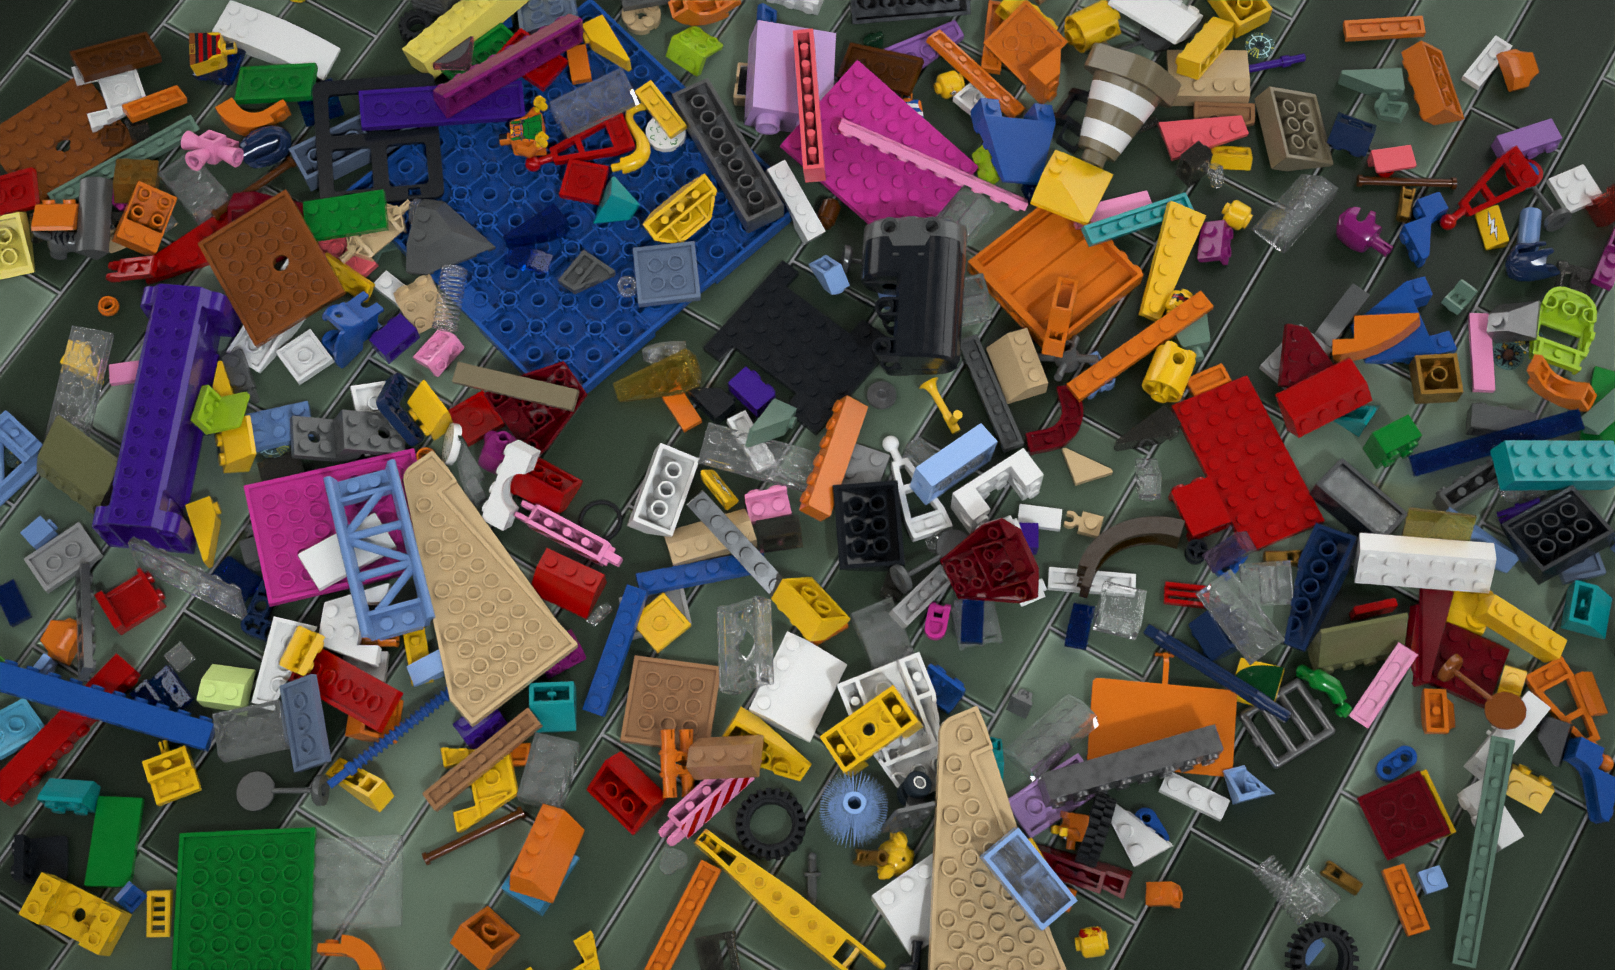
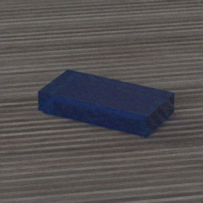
M13 579L1 585L0 605L10 626L15 627L32 618L16 581Z
M962 599L960 644H983L984 601Z

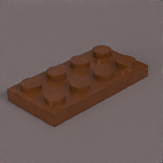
M147 31L69 52L70 58L84 83L162 62L161 55Z
M850 42L836 77L839 81L858 60L893 92L911 97L924 60L921 57Z

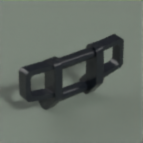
M1071 88L1067 99L1059 110L1054 113L1056 125L1063 126L1056 138V143L1071 154H1074L1079 148L1078 143L1072 146L1062 136L1067 128L1080 137L1082 125L1065 114L1075 100L1087 105L1090 90L1087 92L1078 88Z

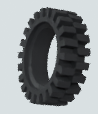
M766 788L765 791L757 790L756 794L753 795L751 793L748 799L741 803L742 806L737 811L736 830L739 841H741L743 848L748 850L749 854H754L758 859L765 858L766 861H771V859L781 860V857L785 856L786 858L790 856L792 851L795 852L798 849V845H801L806 832V818L803 807L794 796H790L789 792H782L779 788H776V790H771V788ZM765 805H778L784 808L792 819V828L789 835L783 841L776 844L760 842L753 836L750 830L752 815L757 809Z
M1096 794L1089 813V823L1083 841L1079 844L1075 861L1094 868L1096 867L1112 822L1117 803L1116 799Z
M1318 921L1314 922V924L1307 923L1305 924L1306 928L1299 927L1297 929L1300 934H1292L1291 938L1295 940L1294 943H1287L1286 947L1291 948V952H1285V957L1290 958V961L1285 962V967L1291 968V970H1307L1305 958L1308 948L1315 940L1325 937L1334 943L1338 952V964L1335 970H1358V966L1353 965V961H1359V956L1353 955L1354 952L1358 951V948L1351 945L1355 942L1353 937H1349V933L1340 926Z

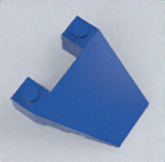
M980 98L970 111L973 128L976 134H980L983 139L982 145L984 149L988 150L991 154V162L1000 179L1006 183L1038 185L1044 170L1056 124L1052 105L1034 103L1024 115V119L1002 117L998 99Z
M1425 276L1406 281L1364 315L1419 313L1417 308L1427 305L1433 293ZM1420 316V326L1407 338L1395 346L1363 360L1367 364H1392L1393 362L1410 364L1415 355L1451 354L1456 352L1457 347L1450 331L1429 336ZM1353 323L1352 325H1350V330H1351V332H1352V334H1353V337H1354V323Z

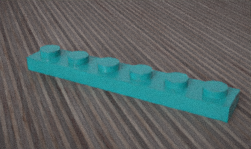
M1186 192L1085 225L1081 228V231L1088 246L1092 247L1162 223L1167 203L1170 201L1192 210L1194 209Z

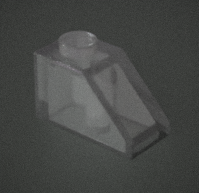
M1135 458L1138 498L1144 501L1161 499L1162 474L1157 459Z

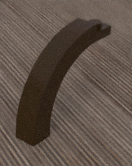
M1163 516L1139 517L1116 524L1101 533L1087 547L1079 562L1076 574L1079 577L1077 587L1080 588L1079 597L1088 598L1093 580L1099 568L1110 557L1122 550L1141 545H1160L1177 549L1185 520Z

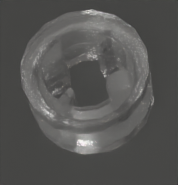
M624 276L619 279L618 291L622 296L631 297L636 293L637 286L634 278ZM628 284H631V289L626 288V290H624L623 285L627 286Z

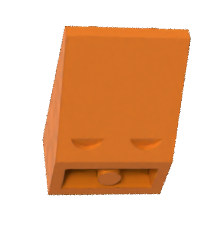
M138 181L118 223L112 241L146 256L156 254L177 197Z

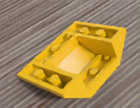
M1055 150L1040 177L1030 204L1082 225H1088L1114 174L1064 152Z

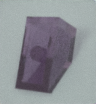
M1247 531L1236 532L1202 554L1212 573H1216L1244 559L1256 551L1257 548Z

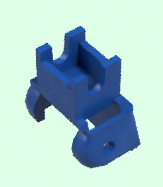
M364 291L347 303L342 302L329 306L322 315L324 321L329 320L338 328V330L327 332L322 337V345L340 368H345L363 350L364 341L369 339L375 331L383 328L378 322V315L384 311V308L377 302L368 308L362 307L361 303L369 298V295Z

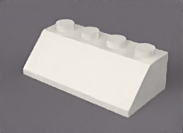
M660 443L654 450L627 526L646 534L672 537L700 459Z

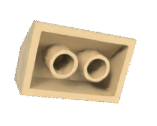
M1027 328L1007 333L986 348L1007 404L1046 393L1048 381Z

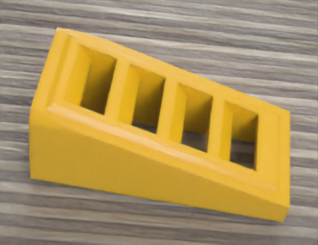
M173 889L147 891L146 938L171 937ZM155 897H165V901L155 902ZM165 906V911H154L155 907ZM154 916H165V920H154ZM153 925H165V930H153Z

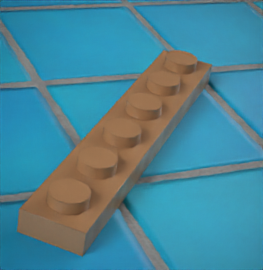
M526 708L422 793L434 811L438 812L543 725L533 712Z

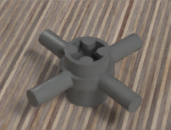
M1073 335L1071 340H1066L1062 358L1037 353L1040 361L1055 362L1056 366H1058L1054 375L1056 381H1061L1065 373L1075 371L1079 367V363H1098V355L1079 354L1076 347L1080 338L1077 335Z

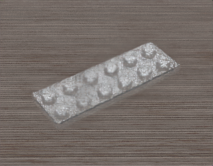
M72 325L44 441L58 415L90 437L114 339L113 333Z
M708 423L697 463L768 483L786 486L801 492L806 491L808 486L806 481L810 473L813 472V461L819 452L776 440H769L748 448L745 446L748 437L747 432Z
M133 536L129 540L128 545L137 568L141 567L143 571H149L151 575L241 620L246 617L245 602L241 589L237 585L228 584L217 575H210L199 566L194 567L181 557L176 558L166 550L152 546L144 539L140 540Z

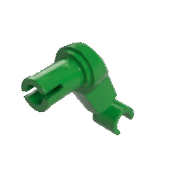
M1304 664L1298 666L1296 673H1299L1296 674L1298 678L1309 682L1311 688L1326 692L1333 704H1339L1335 709V713L1339 717L1346 718L1351 713L1352 707L1344 702L1347 696L1337 678L1322 669L1313 670Z

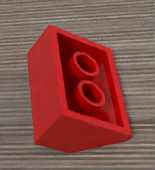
M538 457L534 470L526 474H516L513 477L510 492L513 495L524 498L528 503L541 505L559 515L566 510L583 481Z
M546 548L536 567L531 585L541 599L587 620L607 581L605 574Z
M622 751L605 760L586 789L632 835H635L659 811L667 799L663 798V791Z

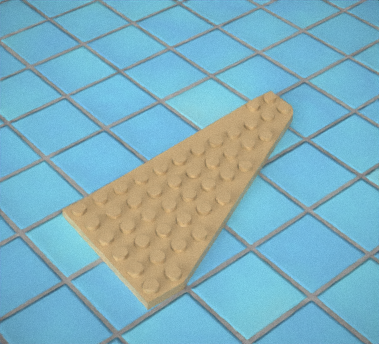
M432 450L407 468L403 481L416 543L435 613L433 623L450 702L473 728L578 648V644L556 620L459 486L448 467Z
M978 706L972 707L947 718L941 724L938 732L935 796L937 806L935 807L928 970H1067L1053 939L1050 927L1047 926L1043 931L1038 930L979 858V856L1011 829L1017 827L992 750L993 746ZM1017 880L1011 884L1018 894L1024 889Z

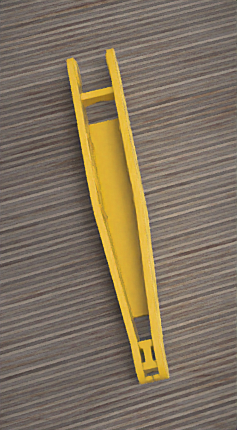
M705 829L696 839L694 844L697 848L712 859L778 924L836 970H848L847 968L860 953L877 968L885 969L886 965L882 960L799 893L723 842L712 832ZM721 851L735 859L730 866L718 856ZM846 942L854 948V951L841 964L833 956L842 944Z

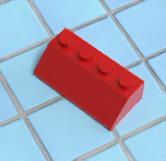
M1349 357L1275 394L1287 431L1298 438L1373 401L1366 380Z

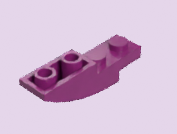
M1615 226L1596 264L1590 282L1608 291L1612 289L1615 283Z

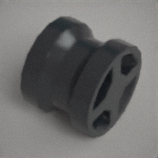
M1200 539L1191 540L1184 551L1185 560L1192 565L1201 564L1208 553L1207 544Z

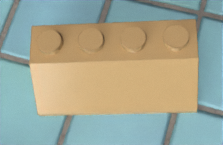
M746 509L725 514L757 549V539ZM702 521L676 528L672 537L664 536L673 566L732 555Z

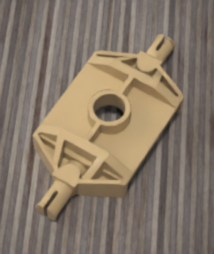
M408 199L399 207L387 204L389 231L346 237L348 245L346 248L348 250L338 258L344 264L353 256L373 262L372 257L401 232L407 233L403 215L413 207V204Z

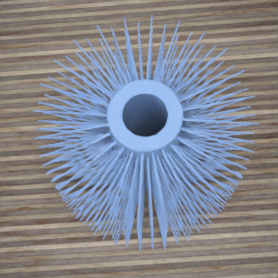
M852 773V783L849 781V775V779H842L847 781H843L839 787L832 783L837 788L836 793L834 788L832 790L826 788L829 792L824 794L831 797L825 795L824 797L831 800H828L830 801L827 802L829 804H825L828 806H821L827 807V809H820L829 811H820V813L830 812L827 814L831 815L822 816L825 814H821L819 817L825 818L823 819L825 828L826 824L830 828L832 823L831 829L827 831L833 829V836L836 834L842 835V843L847 833V844L850 828L852 837L853 827L855 846L856 836L858 837L857 842L860 843L861 840H865V838L860 839V837L866 836L867 833L875 836V828L879 827V825L883 826L881 824L884 822L876 819H879L877 818L880 817L878 815L886 816V814H879L886 813L879 810H888L878 808L888 807H877L881 805L876 804L889 802H883L881 798L884 796L877 794L880 789L879 787L877 792H872L874 790L872 788L874 783L870 784V787L864 786L869 785L864 783H869L868 781L870 780L867 778L866 782H864L865 777L860 787V776L857 792L856 784L854 792V775Z

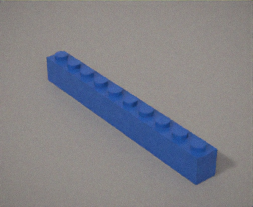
M5 659L4 663L0 662L1 693L206 752L209 751L217 726L212 723L213 719L205 716H199V719L190 717V712L180 709L177 712L169 710V706L160 703L152 706L147 704L148 700L135 697L134 700L128 699L126 694L118 691H113L112 694L104 692L105 688L92 684L91 688L83 686L82 681L77 679L62 680V676L56 673L48 672V675L41 674L38 668L27 666L24 669L18 667L19 663Z

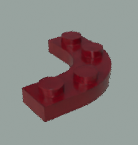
M1066 385L1056 387L1061 408L1060 420L1050 428L1025 433L1030 455L1062 448L1077 435L1083 419L1082 401L1078 402Z

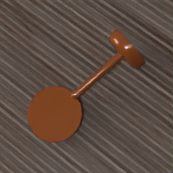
M1454 654L1446 661L1438 673V679L1442 682H1447L1454 676H1457L1487 699L1484 713L1492 726L1498 729L1510 730L1517 728L1523 723L1526 718L1527 709L1519 696L1509 692L1495 693L1491 696L1459 672L1463 664V659L1460 655Z

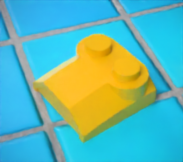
M1491 590L1489 594L1453 591L1454 595L1446 623L1449 622L1482 636L1487 626L1474 619L1473 616L1480 600L1492 596L1494 593Z

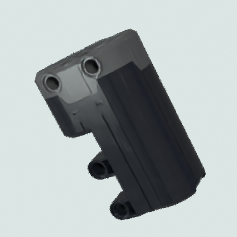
M907 216L901 218L886 217L874 220L864 228L861 283L870 291L885 295H896V297H881L875 302V310L882 320L886 332L893 336L878 338L872 344V350L877 359L880 360V365L887 375L946 374L957 369L961 354L967 227L965 225L945 218ZM884 307H890L888 312H881ZM890 322H894L893 327L888 326ZM888 347L886 352L878 353L880 348ZM886 363H894V365L887 367Z

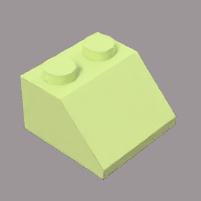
M212 664L201 679L196 700L206 708L246 713L256 670Z

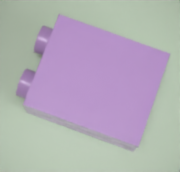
M761 20L757 21L749 39L744 125L755 127L756 131L761 134L772 135L779 131L793 132L800 124L793 30L809 28ZM813 29L819 97L821 101L834 86L836 33Z

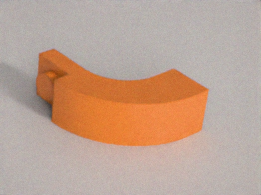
M670 0L668 2L672 18L679 23L691 26L707 25L729 17L730 10L742 4L741 0Z
M232 97L215 107L223 123L234 133L245 137L256 129L276 126L277 123L285 121L292 115L283 99L269 108L256 113L242 110Z
M1535 354L1528 365L1526 372L1530 378L1527 384L1539 396L1569 410L1588 412L1591 409L1597 394L1590 383L1575 382L1559 376L1550 368L1543 355Z
M342 934L341 944H339L338 940L332 939L325 940V943H318L317 953L321 956L353 958L358 963L360 970H386L379 954L366 942L354 936Z

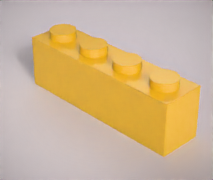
M1213 16L1208 23L1203 25L1202 30L1195 34L1194 39L1187 43L1182 53L1177 55L1175 60L1177 65L1176 73L1199 80L1233 40L1235 23Z
M1496 594L1481 599L1473 616L1474 619L1544 663L1560 659L1567 643L1565 638Z

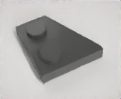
M583 250L558 279V282L572 293L577 294L614 277L616 272Z

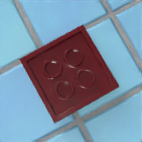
M1447 622L1431 679L1427 684L1438 689H1446L1447 693L1485 709L1487 699L1457 676H1454L1447 682H1442L1437 677L1438 673L1450 657L1458 654L1463 659L1459 672L1492 696L1510 649Z
M1420 770L1357 798L1387 861L1451 834Z

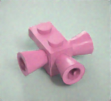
M208 130L200 136L191 131H186L181 139V148L191 151L185 155V161L195 171H199L206 162L216 165L222 160L236 168L240 166L244 158V151L242 148H239V141L227 138L226 135L212 130Z

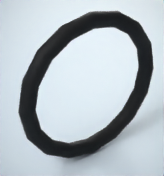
M593 501L581 511L578 522L579 526L584 528L583 518L588 509L599 504L608 505L615 510L618 516V525L614 532L608 536L601 537L606 541L610 540L618 534L622 527L623 518L621 511L615 504L609 501Z

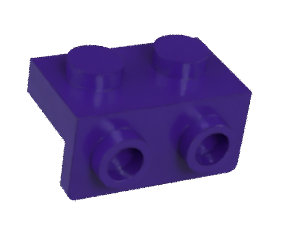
M496 709L473 728L464 717H461L452 725L468 747L476 750L507 725V722L499 710Z

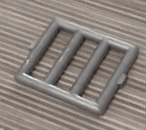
M1298 678L1279 688L1276 701L1278 700L1285 709L1291 712L1290 718L1306 739L1305 742L1295 747L1277 719L1268 712L1251 705L1238 715L1253 738L1251 742L1256 748L1259 747L1275 769L1280 768L1335 734V728L1321 709L1322 704L1318 699L1315 700L1303 682ZM1295 689H1297L1324 728L1323 731L1316 735L1312 734L1286 696ZM1259 711L1288 751L1279 758L1276 757L1249 718Z

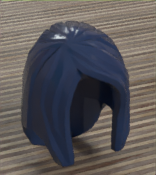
M266 126L251 131L239 144L240 148L244 151V162L253 168L268 167L279 162L290 152L291 135L279 126Z
M1545 241L1515 245L1505 261L1507 276L1516 281L1529 282L1559 275L1560 270L1555 265L1546 263L1548 255L1554 252L1553 248L1535 251L1536 247L1545 246Z

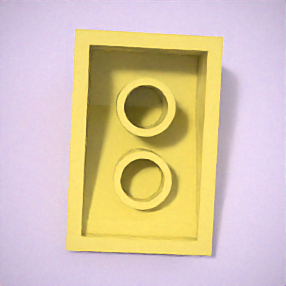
M15 212L0 216V280L34 273L32 233L27 213Z

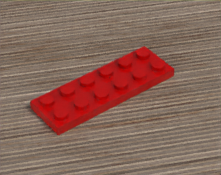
M322 649L313 660L314 666L311 672L306 674V676L309 674L317 675L321 700L382 733L404 693L329 651ZM292 672L288 681L291 682L304 676Z

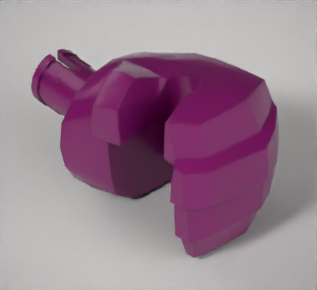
M1359 207L1348 208L1339 216L1336 236L1348 248L1363 253L1372 247L1384 257H1387V254L1392 251L1393 246L1379 237L1382 227L1375 223L1376 212L1370 211L1365 220L1361 222L1356 219L1361 209Z
M506 431L487 432L484 435V445L478 458V465L484 470L498 475L496 471L504 460L505 455H503L506 446L517 441V439Z

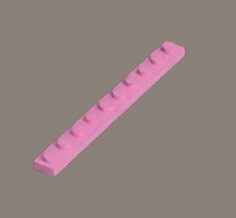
M841 118L838 129L841 130L840 133L850 138L855 136L859 138V142L867 146L873 144L878 147L879 151L885 154L891 152L896 154L897 158L901 161H912L916 163L915 166L919 169L926 171L928 168L934 171V174L940 178L945 179V177L953 179L952 182L958 186H969L974 193L979 195L987 194L991 200L997 203L1003 201L1009 204L1008 207L1015 211L1020 209L1025 211L1028 206L1026 198L844 118Z

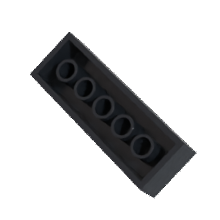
M850 0L851 24L971 15L970 0Z

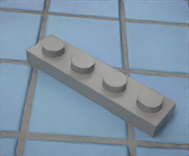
M939 564L888 613L903 630L951 584L943 566Z

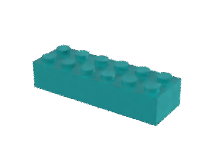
M1505 440L1490 450L1500 491L1564 490L1571 485L1577 490H1609L1615 486L1614 441Z

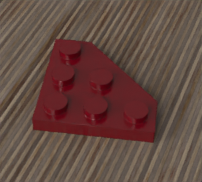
M1293 324L1284 325L1278 377L1279 387L1289 388L1334 365L1307 327Z

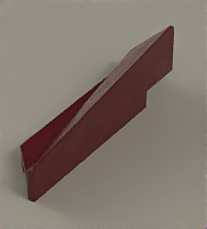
M1420 588L1419 605L1410 606L1405 646L1418 654L1411 665L1413 672L1412 685L1414 687L1430 682L1454 595L1453 591Z
M1036 843L1044 859L1061 881L1098 894L1104 889L1124 899L1133 871L1098 861L1094 868L1075 861L1076 854Z

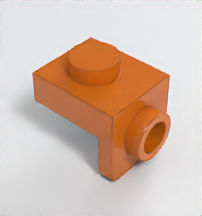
M1172 881L1146 882L1145 905L1149 907L1171 906L1173 908H1180V902L1183 899L1180 885Z

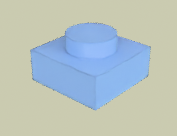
M44 653L33 667L40 669L39 673L48 675V672L54 673L58 663Z
M1440 865L1416 873L1425 895L1449 887Z

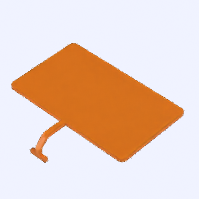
M1155 652V656L1163 657L1162 684L1095 678L1093 680L1087 760L1215 724L1224 749L1219 758L1215 760V763L1207 766H1202L1200 763L1193 766L1194 769L1181 772L1179 769L1174 772L1224 777L1223 770L1233 768L1237 695L1224 689L1168 684L1169 658H1174V655L1166 652Z

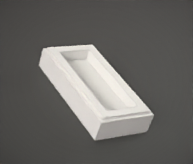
M1026 504L1019 505V523H1038L1039 529L1060 532L1062 509Z

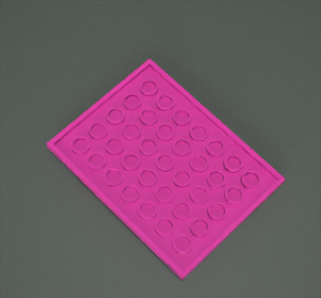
M858 60L820 101L826 181L819 182L867 224L886 217H936L961 189V186L952 182L953 179L948 177L943 179L936 176L934 171L928 168L926 171L919 169L915 166L916 163L912 161H901L897 158L896 154L891 152L885 154L879 151L878 147L873 144L867 146L859 142V138L855 136L850 138L840 133L841 130L838 129L841 118L971 175L979 168ZM799 124L783 141L780 147L803 167Z
M414 448L244 485L270 607L349 589L348 580L345 577L319 591L298 558L299 553L336 534L323 478L331 476L339 482L385 470L387 461L394 459L396 460L410 515L403 478L407 468L417 461ZM392 494L383 496L368 516L375 513L382 524L397 521L398 517ZM367 501L344 506L348 525ZM397 529L388 532L397 547L396 551L407 554L401 530L398 531ZM384 556L360 569V572L400 561ZM405 569L367 579L362 583L367 585L401 576Z

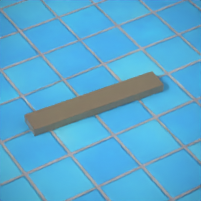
M462 362L457 363L452 379L454 384L574 412L579 396V390Z

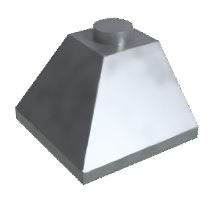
M1531 301L1498 305L1489 313L1487 334L1496 344L1537 340L1541 302Z

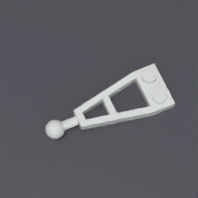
M895 436L885 437L882 446L885 451L890 452L894 460L891 463V470L894 480H898L901 513L912 542L951 530L953 527L952 522L938 498L930 502L935 511L911 518L905 494L914 491L909 487L910 483L903 485L899 469L905 468L912 478L915 467L908 457L902 459L898 451V439Z

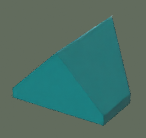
M616 177L611 178L603 191L593 224L631 220L640 205Z
M1363 405L1335 419L1334 422L1360 437L1381 405Z

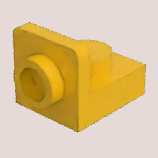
M1505 665L1497 693L1509 692L1520 697L1527 671Z

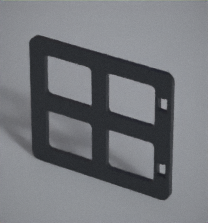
M430 73L325 81L314 84L312 90L320 199L384 189L386 192V203L405 202L407 199L409 201L439 199L444 195L439 126L389 132L386 130H372L366 134L331 136L328 105L330 97L359 95V91L435 86L433 75ZM425 144L428 183L390 186L387 148ZM370 149L373 188L335 191L333 152ZM420 189L421 194L409 195L408 190Z

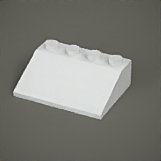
M1110 0L1108 2L1109 6L1173 44L1192 37L1203 18V15L1199 13L1196 7L1186 6L1182 3L1183 0Z
M787 631L749 711L760 717L765 723L810 743L847 664L808 640Z
M933 853L874 893L871 901L910 957L912 940L923 942L921 950L929 945Z

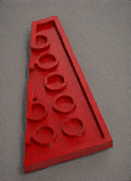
M228 211L221 215L218 221L211 217L153 255L159 259L156 276L154 278H145L147 284L149 285L209 266L198 243L228 225Z

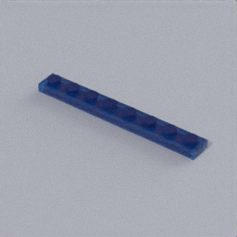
M1578 408L1408 456L1413 476L1417 477L1491 456L1490 450L1505 440H1549L1582 431L1585 427Z

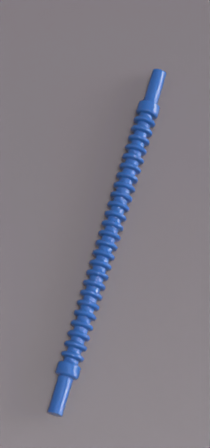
M447 686L445 691H440V695L435 694V699L430 698V703L425 702V706H420L419 711L415 710L414 715L410 714L409 719L405 718V722H399L398 727L394 726L393 731L389 730L388 735L384 734L383 739L379 738V742H374V746L369 745V749L367 751L364 749L362 755L359 753L357 759L354 757L353 762H347L344 765V769L326 782L332 789L349 775L353 776L356 774L358 768L362 769L363 764L367 765L368 760H373V756L378 757V752L383 753L384 748L388 749V745H393L394 740L398 741L399 736L403 737L404 732L408 733L409 728L414 729L413 725H419L420 720L424 721V717H429L430 712L433 714L434 709L438 710L439 705H444V701L449 702Z

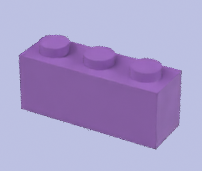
M1552 118L1498 135L1491 147L1498 158L1511 147L1517 145L1525 158L1532 159L1540 153H1550L1556 150L1562 140V136Z

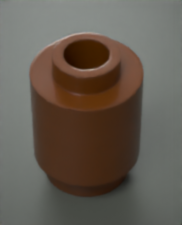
M833 198L822 200L817 213V217L825 230H830L835 225L841 210L839 202Z

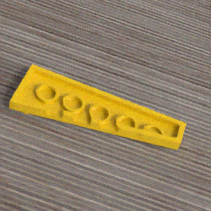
M1173 201L1167 203L1139 311L1140 316L1154 322L1162 318L1165 311L1164 304L1177 284L1206 215Z

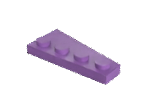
M953 20L884 48V50L921 57L924 60L923 69L941 56L926 42L930 35L940 29L955 44H958L964 39V34L956 20Z

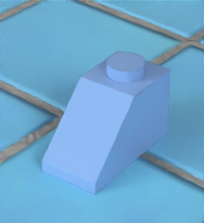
M824 255L809 263L810 269L824 290L831 295L840 294L845 290L844 288L850 286L842 265L829 256Z

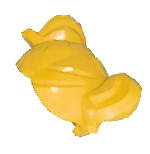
M904 832L890 833V839L883 842L878 850H885L889 854L887 865L877 866L879 879L885 880L891 877H899L913 867L915 853L907 845L908 840Z

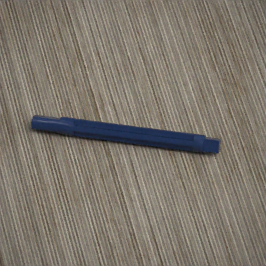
M1149 624L1143 632L1156 645L1255 707L1268 712L1284 723L1289 720L1291 716L1290 711L1163 630L1160 631Z

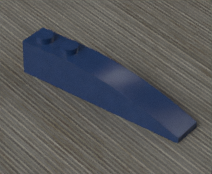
M1318 523L1315 524L1298 561V571L1294 583L1295 588L1291 600V610L1288 617L1284 645L1306 652L1328 614L1355 558L1358 543L1356 536Z

